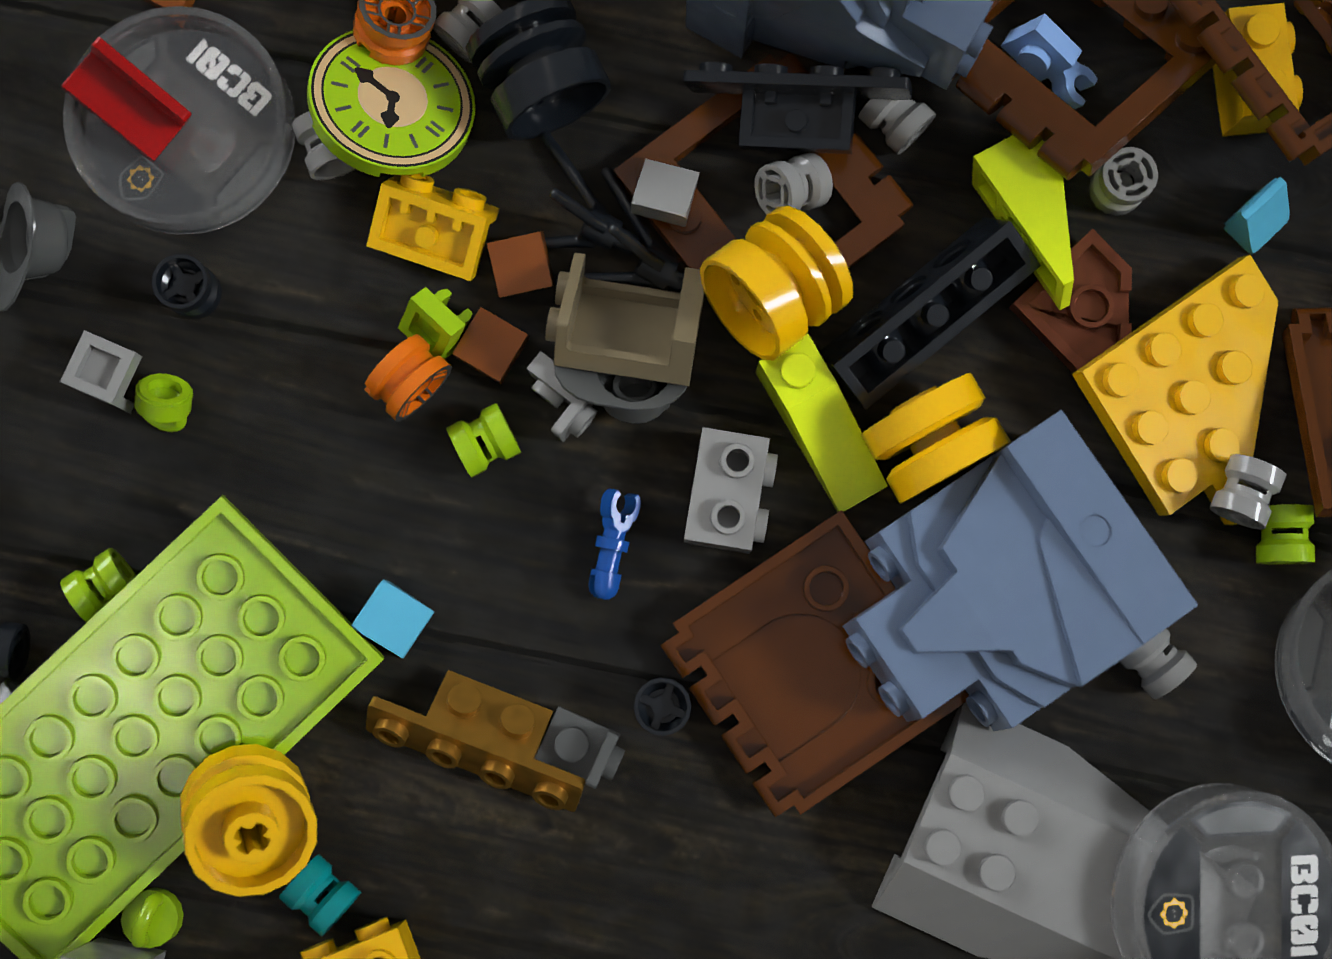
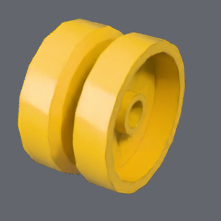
M966 373L938 388L933 386L891 410L889 416L880 420L861 434L875 460H888L908 449L914 455L894 467L886 479L900 504L1011 443L997 417L981 418L962 429L958 424L959 420L980 408L985 399L972 373Z
M258 744L234 745L209 755L190 773L180 795V821L185 855L195 875L216 891L241 897L263 895L284 886L307 865L317 843V818L310 801L307 786L298 766L280 751Z

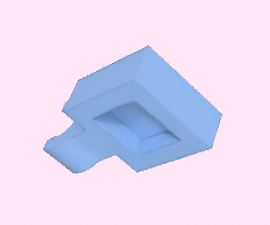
M1045 13L1010 30L1001 45L1021 67L1037 80L1042 81L1049 78L1052 84V92L1073 109L1079 108L1085 103L1084 98L1076 92L1075 87L1082 91L1095 85L1098 81L1090 68L1077 61L1082 50Z

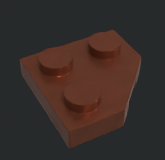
M1094 229L1088 232L1071 248L1074 283L1069 306L1059 310L1042 284L1037 280L1009 307L1072 373L1132 332V323H1129V292L1132 291V268Z

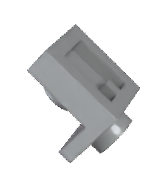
M540 351L527 367L530 375L537 380L531 389L555 408H558L563 401L569 405L553 425L551 432L562 442L566 440L570 433L578 438L593 421L598 411L592 407L593 404L579 400L563 389L555 376L554 361Z

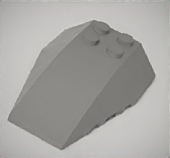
M967 702L959 706L940 749L946 753L943 763L901 857L894 854L872 907L975 956L988 959H1152L1144 930L1146 890L1158 857L1176 832L1070 747L1020 724L1011 729L993 731L990 725L986 727L975 718ZM1201 851L1200 959H1229L1255 894Z

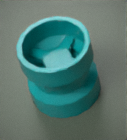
M318 854L290 882L279 896V899L291 910L300 909L307 915L309 926L322 937L355 902L361 891L350 881L338 880L332 874V865ZM327 890L329 893L322 899V901L319 904H317L316 901Z

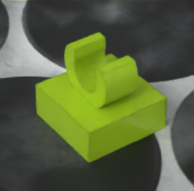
M425 287L410 298L398 329L407 337L415 334L421 335L430 344L429 352L434 357L440 355L446 359L452 354L472 316V312L467 308L460 315L456 316L446 306L452 295L448 289H442L434 295Z

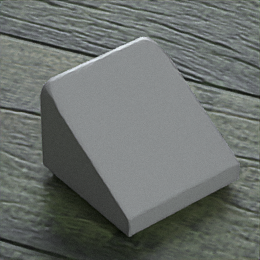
M645 159L631 202L632 214L686 227L700 172Z

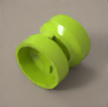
M497 403L482 409L479 418L469 423L460 420L446 427L453 446L471 478L486 471L489 462L497 458L508 460L522 453ZM480 435L486 445L484 447L481 446L477 438Z
M1302 504L1269 505L1272 512L1266 528L1261 529V542L1256 546V563L1273 565L1315 563V545L1309 541L1308 529L1314 524V506ZM1297 530V533L1272 534V531Z
M108 548L94 558L93 566L85 571L75 570L63 578L60 584L65 597L73 609L87 623L137 575L116 550Z

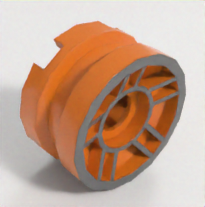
M358 0L357 11L353 20L354 38L358 46L364 45L370 51V58L382 64L399 66L412 63L423 56L429 44L431 31L436 21V4L434 0Z
M419 334L408 337L391 350L377 364L364 383L367 386L364 390L373 399H382L387 404L385 411L398 422L406 419L424 405L446 381L452 369V366L442 356L434 357L429 352L430 344Z

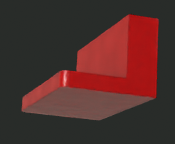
M99 36L92 43L91 52L61 85V89L152 163L155 162L182 130L192 115L189 110Z

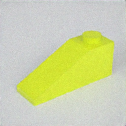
M1012 135L973 156L972 185L996 219L1011 221L1041 265L1033 273L1058 309L1062 310L1070 305L1074 283L1063 177L1037 156L1040 147L1045 143L1043 140L1034 148L1029 149Z
M808 333L801 341L776 360L762 359L758 362L756 375L837 512L840 510L845 512L888 487L874 457L861 436L862 432L837 381Z

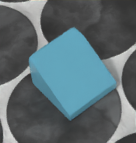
M1275 177L1224 223L1226 225L1224 229L1248 253H1256L1289 220L1290 210L1287 183L1281 177L1278 179Z
M383 579L351 627L397 656L404 658L435 611L392 582Z

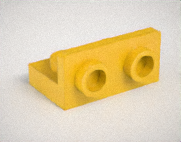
M420 173L395 175L381 183L366 246L468 281L474 279L479 267L489 226L497 219L499 208L486 204L487 198L472 190L456 188L453 193L433 186V178L427 175L422 177Z

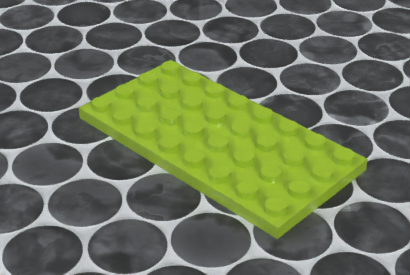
M224 495L212 504L0 704V941L19 959H60V956L89 943L185 851L180 821V795L190 773L209 755L230 746L250 744L262 745L280 751L285 755L384 660V655L363 634L352 628V623Z

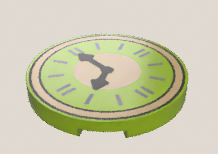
M353 30L342 34L326 45L315 59L311 68L307 85V103L313 120L312 127L322 143L337 158L361 172L380 177V173L390 175H413L420 173L423 177L441 170L458 156L467 142L473 125L475 99L471 84L464 70L445 49L430 40L423 56L412 63L396 66L382 64L370 58V51L364 45L358 46Z

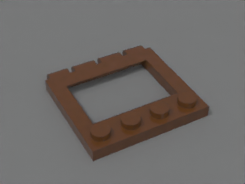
M991 0L993 4L984 22L988 24L1014 0ZM1090 0L1099 8L1108 6L1124 19L1123 26L1140 40L1150 39L1166 51L1164 59L1168 61L1096 126L1091 124L988 39L984 43L967 77L960 76L956 88L988 115L993 114L1003 105L1004 108L997 115L996 122L1029 149L1034 148L1044 139L1046 142L1040 147L1037 156L1066 180H1070L1081 170L1090 177L1216 64L1196 38L1203 32L1199 24L1189 28L1169 0Z
M1169 0L1189 28L1198 24L1202 28L1203 32L1196 38L1222 73L1226 74L1233 70L1237 75V78L1231 85L1255 117L1260 120L1267 116L1273 123L1265 130L1289 162L1298 157L1303 165L1306 166L1332 148V113L1310 126L1216 0ZM1292 0L1295 8L1308 18L1324 39L1326 48L1332 55V0Z
M789 53L778 62L769 54L757 63L784 65L788 67V73L810 74L794 53ZM753 66L746 72H754L755 66ZM715 94L615 168L614 175L629 196L633 198L645 159L680 167L677 162L741 116L743 94ZM857 132L853 134L852 154L815 153L826 162L832 175L833 186L861 220L859 225L835 242L848 269L901 231L905 223L900 217L914 206L891 175H888L876 185L871 182L870 179L879 173L884 166ZM697 188L694 193L686 227L646 217L685 268L700 269L704 260L730 241L736 240Z

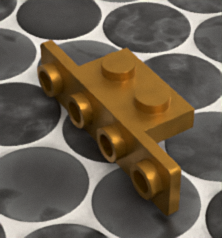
M447 671L426 716L379 697H373L368 706L366 730L373 733L380 742L391 747L406 746L424 753L429 760L441 767H459L477 774L482 781L492 787L515 789L532 796L539 805L552 810L565 809L575 812L586 780L582 777L535 759L551 721L552 710L453 671Z

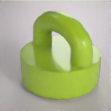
M152 374L142 378L136 384L134 408L139 415L155 428L167 432H177L182 430L187 423V417L192 408L193 389L180 377L171 374Z
M154 887L143 890L122 910L121 924L123 932L135 948L161 946L175 937L180 930L184 916L182 905L177 897L166 889Z

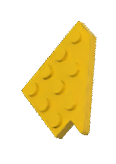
M1250 254L1234 260L1072 373L1078 386L1159 516L1173 514L1203 491L1212 503L1216 491L1223 489L1227 482L1225 468L1230 456L1233 454L1254 456L1279 301ZM1220 517L1224 525L1237 524Z

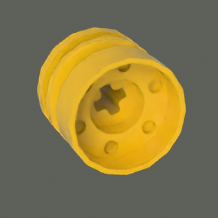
M789 205L774 209L767 214L763 222H756L749 228L745 235V240L736 239L730 241L704 260L700 267L702 287L708 302L721 323L743 347L763 360H776L804 338L808 333V326L822 325L831 314L839 312L853 298V282L849 269L835 243L821 226L807 214Z

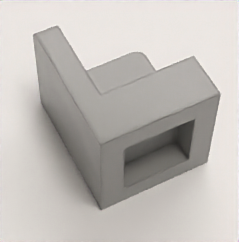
M84 330L60 382L131 414L134 403L125 399L124 395L142 356Z

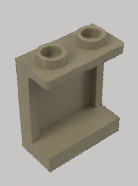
M574 253L570 272L560 271L558 276L555 304L561 305V307H550L547 319L546 341L555 342L554 366L689 386L705 293L701 284L700 269L685 268L681 293L588 279L584 275L586 254Z

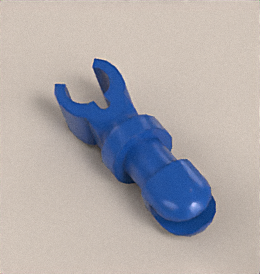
M607 489L601 498L600 513L603 516L602 525L604 532L603 536L597 535L595 546L600 547L596 569H591L588 582L590 593L594 597L603 600L613 598L618 592L622 576L617 574L622 552L628 553L630 543L624 541L625 535L631 528L632 523L637 519L641 507L639 495L627 493L624 496V509L619 513L616 504L621 493L616 489Z

